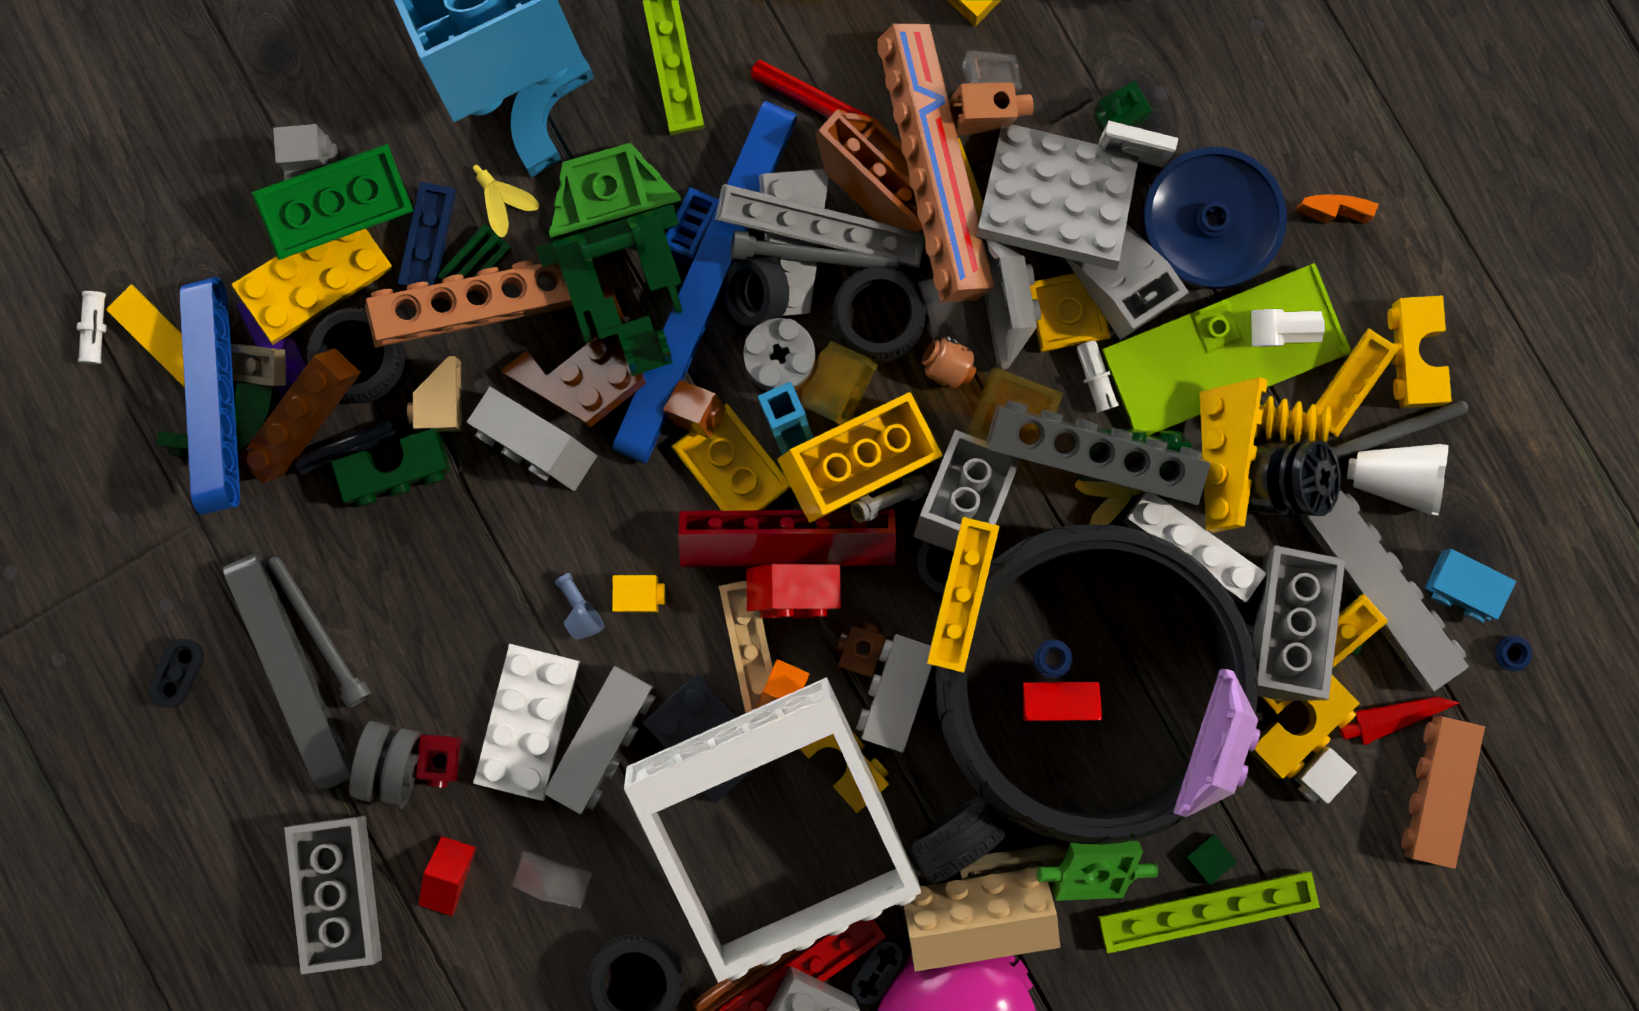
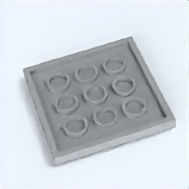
M1012 124L1009 127H1001L976 237L1117 270L1139 156L1106 147L1105 150L1100 149L1097 144Z

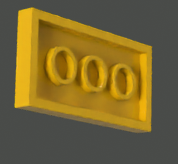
M363 229L278 260L276 256L231 285L271 344L274 345L393 269L369 232Z

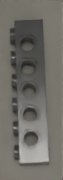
M1007 400L1006 406L996 404L985 443L988 450L1199 505L1211 464L1204 458H1201L1203 453L1201 451L1184 446L1181 447L1180 452L1166 449L1167 442L1150 437L1146 438L1145 443L1132 440L1133 433L1112 428L1111 433L1098 431V424L1082 419H1077L1076 424L1062 421V414L1042 409L1041 415L1027 412V405ZM1027 423L1035 424L1038 429L1036 437L1031 441H1023L1019 438L1021 427ZM1066 432L1072 435V444L1066 450L1055 449L1054 440L1059 434ZM1096 442H1104L1107 446V452L1104 457L1097 460L1091 459L1089 456L1091 446ZM1132 451L1140 452V464L1133 469L1126 468L1124 465L1126 455ZM1168 460L1175 461L1176 470L1174 474L1168 478L1160 477L1159 469L1162 463Z

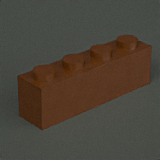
M336 348L314 355L238 458V461L263 484L285 475L293 465L294 459L299 457L361 372Z

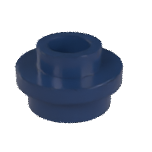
M1508 636L1497 644L1495 658L1503 669L1511 672L1521 671L1531 662L1532 649L1529 643L1522 637ZM1510 647H1514L1518 652L1515 660H1510L1507 656V651Z
M1048 640L1040 644L1036 649L1034 664L1042 675L1049 678H1057L1064 675L1070 669L1072 654L1063 642ZM1049 652H1056L1058 654L1059 663L1056 666L1047 664L1046 655Z

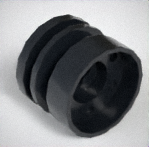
M1317 440L1308 442L1296 441L1294 443L1266 442L1259 445L1255 461H1252L1250 464L1248 478L1252 480L1249 498L1255 510L1266 517H1291L1293 515L1325 516L1331 512L1338 500L1341 476L1338 459L1332 447L1325 441Z

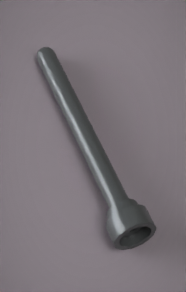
M734 230L731 240L730 258L745 261L747 257L753 258L754 255L861 268L883 266L898 270L901 266L900 260L896 257L758 241L755 236H749V232Z
M1458 401L1332 447L1337 459L1340 460L1360 451L1467 413L1468 404L1465 401Z
M276 556L271 557L268 561L270 570L342 685L339 688L342 692L340 698L347 709L357 706L368 699L372 692L365 681L361 682L358 677H353L282 560Z

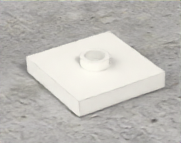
M1108 121L1098 145L1100 149L1105 150L1106 147L1139 156L1138 162L1163 168L1175 152L1178 138Z

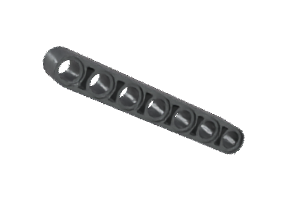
M256 552L224 566L223 572L313 784L319 792H323L350 780L351 761L263 558Z

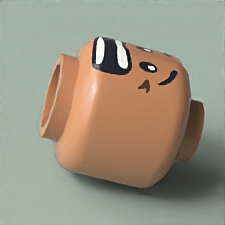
M944 337L939 341L933 340L925 350L921 362L925 366L924 372L926 376L947 389H956L962 383L968 384L974 377L977 369L973 365V351L951 337Z

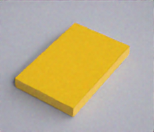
M728 403L724 405L726 410L723 421L714 430L710 439L689 432L671 447L721 511L764 510L790 490L791 486L778 466Z

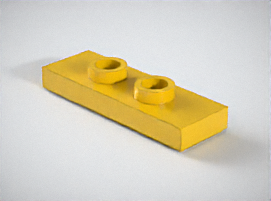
M1370 328L1366 330L1316 402L1318 415L1322 414L1326 406L1331 408L1332 420L1329 432L1336 437L1339 436L1399 350V347Z

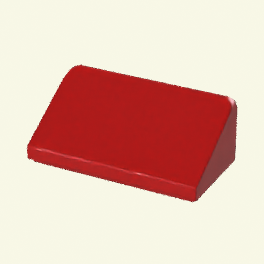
M1099 682L1023 683L1024 721L1102 720Z

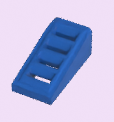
M691 187L689 188L676 213L679 225L668 228L665 234L675 263L690 269L718 206L719 199ZM691 204L709 210L707 215L690 208ZM685 217L691 218L702 224L701 226L695 225L691 222L686 221ZM682 230L694 235V240L680 234L679 231Z

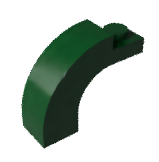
M237 383L234 404L238 458L279 404L280 393L274 387ZM158 431L156 445L168 449L167 455L189 458L187 434Z

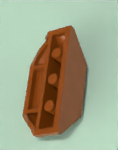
M837 109L815 133L825 173L875 221L920 232L923 228L917 216L918 207L914 191L909 183L910 174L906 158L901 150V143L875 118L845 113L844 110Z

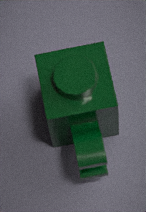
M1133 81L1100 99L1094 109L1096 113L1093 116L1098 128L1103 133L1108 121L1135 127L1148 120L1153 110L1136 81Z

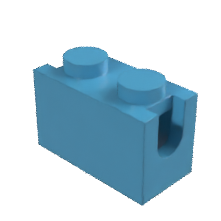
M1448 549L1441 552L1424 590L1433 593L1431 599L1447 607H1452L1455 604L1465 609L1464 616L1483 624L1485 620L1490 621L1491 618L1494 620L1499 619L1516 581L1453 549Z

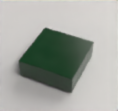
M1213 833L1185 856L1209 885L1237 863L1235 858Z

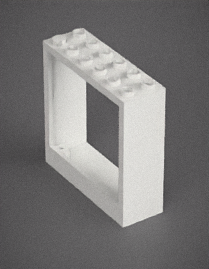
M827 677L642 759L626 768L624 790L718 983L725 979L730 981L739 979L748 972V969L759 964L763 966L773 964L784 953L793 949L796 951L804 950L813 945L815 940L827 934L829 936L838 935L844 932L850 924L861 919L863 921L872 920L878 917L882 910L895 904H900V906L912 902L916 895L921 893L915 866ZM834 734L896 869L725 945H721L657 812Z

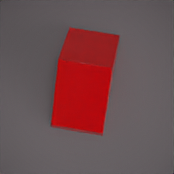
M441 836L423 874L419 906L454 916L476 850L475 846Z

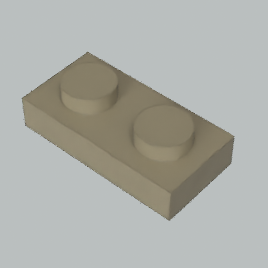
M243 344L231 345L233 381L267 386L286 385L284 349Z

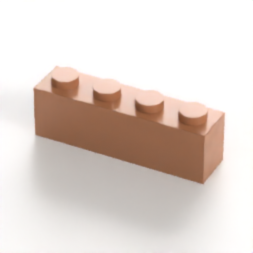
M1433 716L1432 722L1427 723L1423 737L1424 743H1427L1425 757L1419 759L1416 769V777L1420 779L1417 793L1414 792L1409 802V813L1412 814L1410 828L1404 830L1401 847L1405 849L1404 857L1456 869L1485 726L1442 716Z

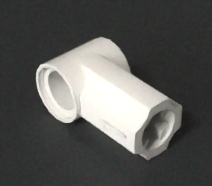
M1283 309L1251 311L1252 347L1284 346V343L1322 342L1325 332L1322 311L1283 312Z

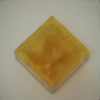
M991 368L966 434L986 441L996 404L1006 406L1007 400L1027 405V412L1041 415L1042 409L1057 412L1063 393L999 368ZM1033 423L1023 425L1019 431V438L1023 441L1033 440L1038 432L1037 426Z

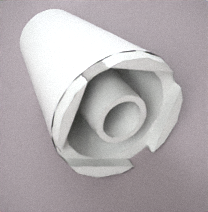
M1434 444L1358 452L1357 459L1350 458L1347 479L1354 480L1353 487L1430 515H1439L1448 445Z

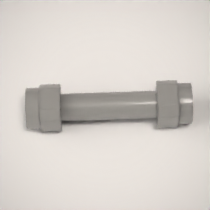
M922 474L910 475L902 480L901 486L874 498L869 495L858 498L856 502L851 504V514L859 523L869 522L877 518L878 511L907 498L911 501L922 498L929 491V483Z

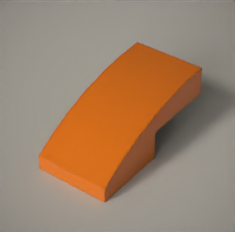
M1315 195L1305 197L1297 205L1295 212L1329 224L1336 217L1337 213L1366 224L1374 217L1379 204L1366 199L1345 195Z

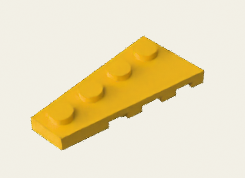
M1258 377L1199 392L1202 457L1211 463L1204 485L1207 531L1215 533L1245 527L1252 483L1248 475L1250 464L1252 461H1255L1257 446H1254L1253 443L1256 425H1261L1263 410L1259 409L1261 393H1266L1268 382L1264 378Z

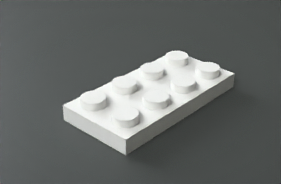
M509 644L473 784L541 801L545 800L546 795L543 792L550 781L580 661Z

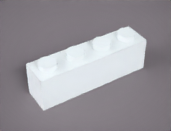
M1146 491L1142 493L1122 521L1132 529L1160 537L1192 555L1218 579L1237 604L1246 603L1267 574L1154 493Z

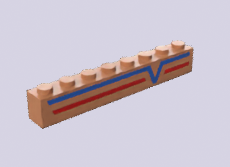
M893 24L877 39L878 54L882 59L886 75L885 83L890 92L894 108L893 116L898 125L902 141L901 150L906 158L910 174L909 183L914 191L918 207L917 216L922 224L926 240L925 249L930 257L933 269L934 286L938 290L941 303L977 301L995 287L983 238L976 237L979 222L930 24Z

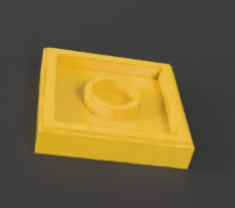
M1075 273L1035 281V285L1030 286L1032 300L1038 299L1041 311V320L1036 321L1037 328L1035 329L1040 353L1078 346L1089 341L1098 342L1111 338L1106 318Z

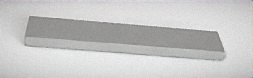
M727 184L722 185L715 221L835 250L896 257L900 260L901 266L914 269L920 268L925 243L924 233Z

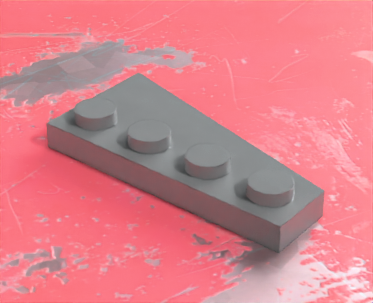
M825 169L760 174V193L825 208L829 176L825 173ZM764 232L765 241L819 248V245ZM766 256L768 259H772L779 264L787 276L790 288L789 303L783 316L810 313L817 262Z

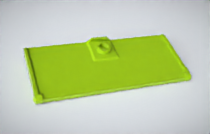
M1315 263L1116 343L1101 351L1111 372V377L1129 419L1131 429L1145 430L1146 436H1149L1200 415L1199 392L1258 377L1268 380L1267 387L1340 357L1348 356L1351 353V348L1342 332ZM1264 309H1283V312L1322 311L1325 325L1322 342L1284 343V346L1252 347L1251 311Z

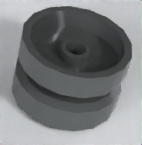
M369 721L364 728L355 753L350 776V797L371 802L379 793L383 806L403 809L408 802L416 779L420 735H422V732L401 728L393 737L389 724Z

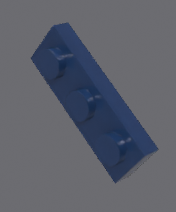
M420 181L399 275V286L407 288L408 285L417 282H428L429 286L437 284V275L440 271L457 193L455 188Z

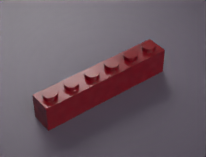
M882 509L878 511L877 518L862 523L857 522L853 518L851 510H836L809 523L803 510L680 511L678 531L680 567H738L770 564L895 565V509Z

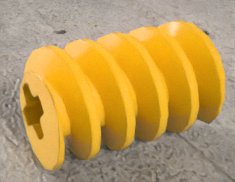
M1269 396L1264 405H1259V409L1263 410L1261 425H1256L1254 439H1258L1262 431L1265 430L1266 440L1272 442L1276 434L1279 433L1281 442H1288L1290 437L1294 436V442L1304 441L1307 438L1308 441L1317 440L1327 443L1332 420L1330 407L1326 406L1322 414L1318 415L1316 404H1311L1305 413L1303 412L1302 402L1297 401L1294 408L1289 410L1287 399L1283 398L1279 406L1275 407L1273 396Z

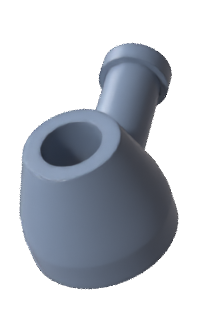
M567 573L555 581V584L558 588H561L573 608L564 621L565 628L575 640L593 636L604 629V623L595 608L588 601L584 600L572 581L573 577L571 574Z

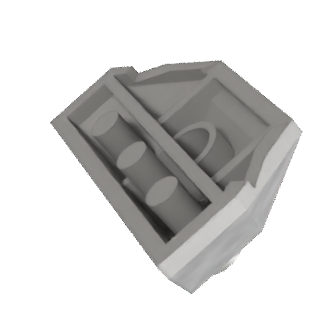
M983 239L995 287L985 294L984 298L999 372L1010 367L1037 328L1036 321L1041 320V311L1038 299L1032 300L1030 286L1035 285L1032 265H1026L1025 257L1009 245Z

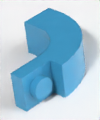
M585 58L583 61L568 67L566 73L555 82L544 85L533 84L518 91L511 113V133L515 148L531 177L562 160L548 136L547 119L551 108L561 97L594 79L592 70Z
M791 381L757 396L781 455L814 438L807 422L805 411Z

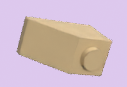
M448 356L413 392V402H408V422L413 424V429L419 433L432 428L439 432L462 431L461 361L455 356Z

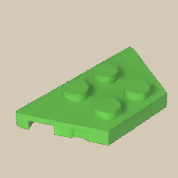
M627 143L562 163L559 178L560 185L556 194L555 211L549 235L553 241L673 204V206L681 204V198L667 184L657 170L642 157V154L631 143Z

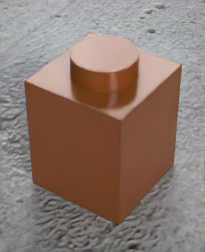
M679 380L663 409L675 426L710 439L714 430L721 425L726 410L716 393Z

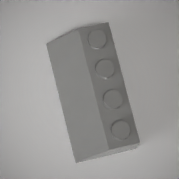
M1274 546L1263 556L1262 570L1267 574L1259 587L1252 641L1258 676L1257 696L1281 701H1327L1329 699L1345 559L1280 546Z

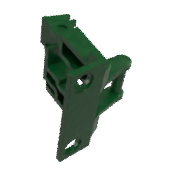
M673 204L536 247L542 268L559 263L585 343L593 342L588 322L586 323L583 314L590 311L599 339L618 334L631 376L673 363L671 352L663 329L654 332L649 316L621 324L613 297L604 298L592 259L635 246L649 291L652 292L667 287L675 313H683L675 288L676 285L681 284V280L664 229L679 225Z

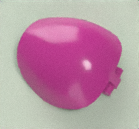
M910 954L902 963L881 997L878 1011H1036L1028 992L1034 985L1026 975L1028 973L1027 968L1020 959L1016 960L1014 956L915 972L912 954Z

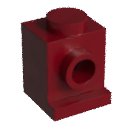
M420 735L416 778L426 779V786L447 788L448 781H457L462 737ZM439 754L444 755L447 759V763L443 768H439L435 764V758Z

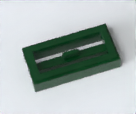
M484 224L437 276L441 280L451 276L487 236L490 239L457 275L461 274L465 279L496 244L500 249L479 271L496 267L512 248ZM473 291L469 292L466 295L467 298L473 293Z

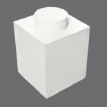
M1324 747L1313 756L1294 779L1301 785L1298 791L1311 803L1315 804L1318 800L1320 803L1329 804L1357 772L1330 747Z

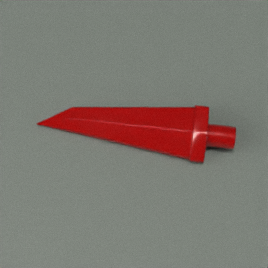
M1437 696L1372 709H1360L1354 711L1356 713L1354 717L1355 722L1347 724L1341 729L1339 728V732L1343 740L1359 736L1361 744L1367 745L1376 739L1455 706L1459 702Z

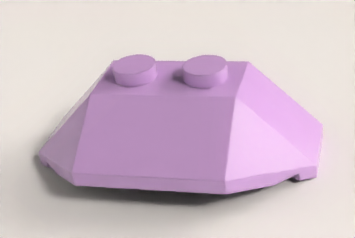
M1228 669L1219 670L1173 811L1174 814L1188 817L1234 794L1236 787L1241 788L1246 780L1248 766L1244 765L1248 750L1254 751L1256 748L1260 730L1256 729L1258 719L1234 671Z

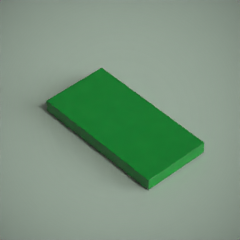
M388 144L251 192L278 260L414 211Z

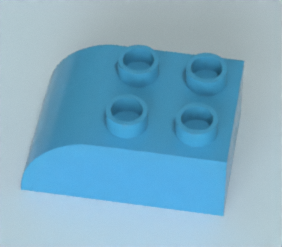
M394 0L420 60L453 122L470 114L475 116L488 114L499 107L504 98L533 84L544 85L555 82L566 73L568 67L584 60L558 0Z

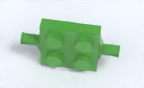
M1139 841L1104 845L1070 843L1064 860L1058 867H1038L1036 875L1039 883L1055 881L1052 887L1055 901L1123 898L1128 886L1137 878H1156L1158 867L1155 862L1139 863L1143 854Z

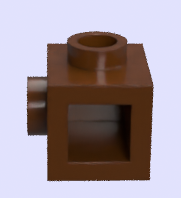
M861 621L859 627L851 626L850 632L842 630L836 651L842 653L838 667L872 678L886 638L879 635L881 628Z

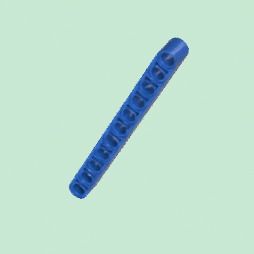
M764 101L727 185L760 193L759 175L775 172L796 124L798 114ZM717 208L678 294L683 313L676 314L674 308H672L663 328L673 363L644 372L646 384L635 392L612 446L613 451L643 464H646L667 419L663 409L679 380L683 381L723 291L727 271L736 261V259L730 258L733 231L749 232L748 228L715 221Z

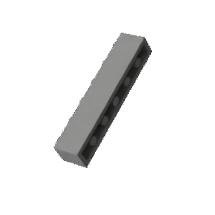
M1340 490L1338 500L1331 512L1325 516H1300L1299 518L1326 556L1345 559L1344 581L1357 598L1364 593L1388 619V622L1380 628L1381 632L1424 692H1435L1469 667L1464 660L1466 653L1457 641H1450L1442 629L1445 628V624L1439 615L1433 610L1429 612L1421 600L1424 596L1419 587L1414 582H1408L1400 572L1403 567L1398 558L1392 552L1387 553L1379 543L1381 536L1377 529L1368 522L1366 524L1358 514L1360 507L1356 500L1349 493L1345 495Z

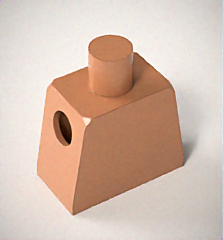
M1011 82L961 84L948 100L957 136L1000 131L1001 127L1011 126L1020 116H1032L1034 109L1031 94L1016 95L1015 86Z

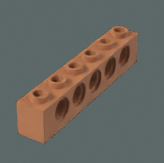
M528 260L513 264V269L499 272L497 267L487 268L477 272L478 276L464 279L461 274L452 275L442 279L443 283L430 286L428 282H417L408 285L407 290L393 293L392 289L378 290L371 293V298H366L365 308L374 345L377 348L573 307L559 263L542 268L541 263L534 265L533 261ZM540 277H547L553 281L555 289L544 291L538 287L536 280ZM506 284H513L519 289L520 296L509 298L503 294L501 287ZM471 291H478L484 295L486 302L482 305H473L468 301L466 295ZM443 298L449 302L451 309L444 313L437 312L433 309L431 302L434 299ZM407 305L413 308L416 315L410 320H403L397 316L395 310L399 306Z

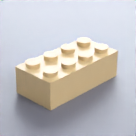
M1038 867L920 886L921 893L916 895L912 902L903 905L915 972L1060 948L1055 905L1049 883H1039L1037 880L1036 872Z

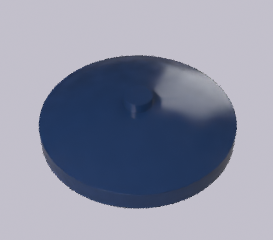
M1225 147L1199 148L1174 159L1154 180L1148 191L1143 208V229L1147 243L1171 265L1182 282L1203 289L1231 288L1243 284L1258 275L1273 260L1280 249L1287 224L1285 200L1273 175L1253 157Z

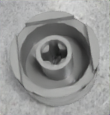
M770 319L756 326L746 338L743 353L747 373L756 386L768 392L791 381L795 391H797L806 384L815 366V347L811 336L800 324L792 319ZM780 350L782 353H788L785 356L786 362L780 364L777 359L771 361L774 357V351Z

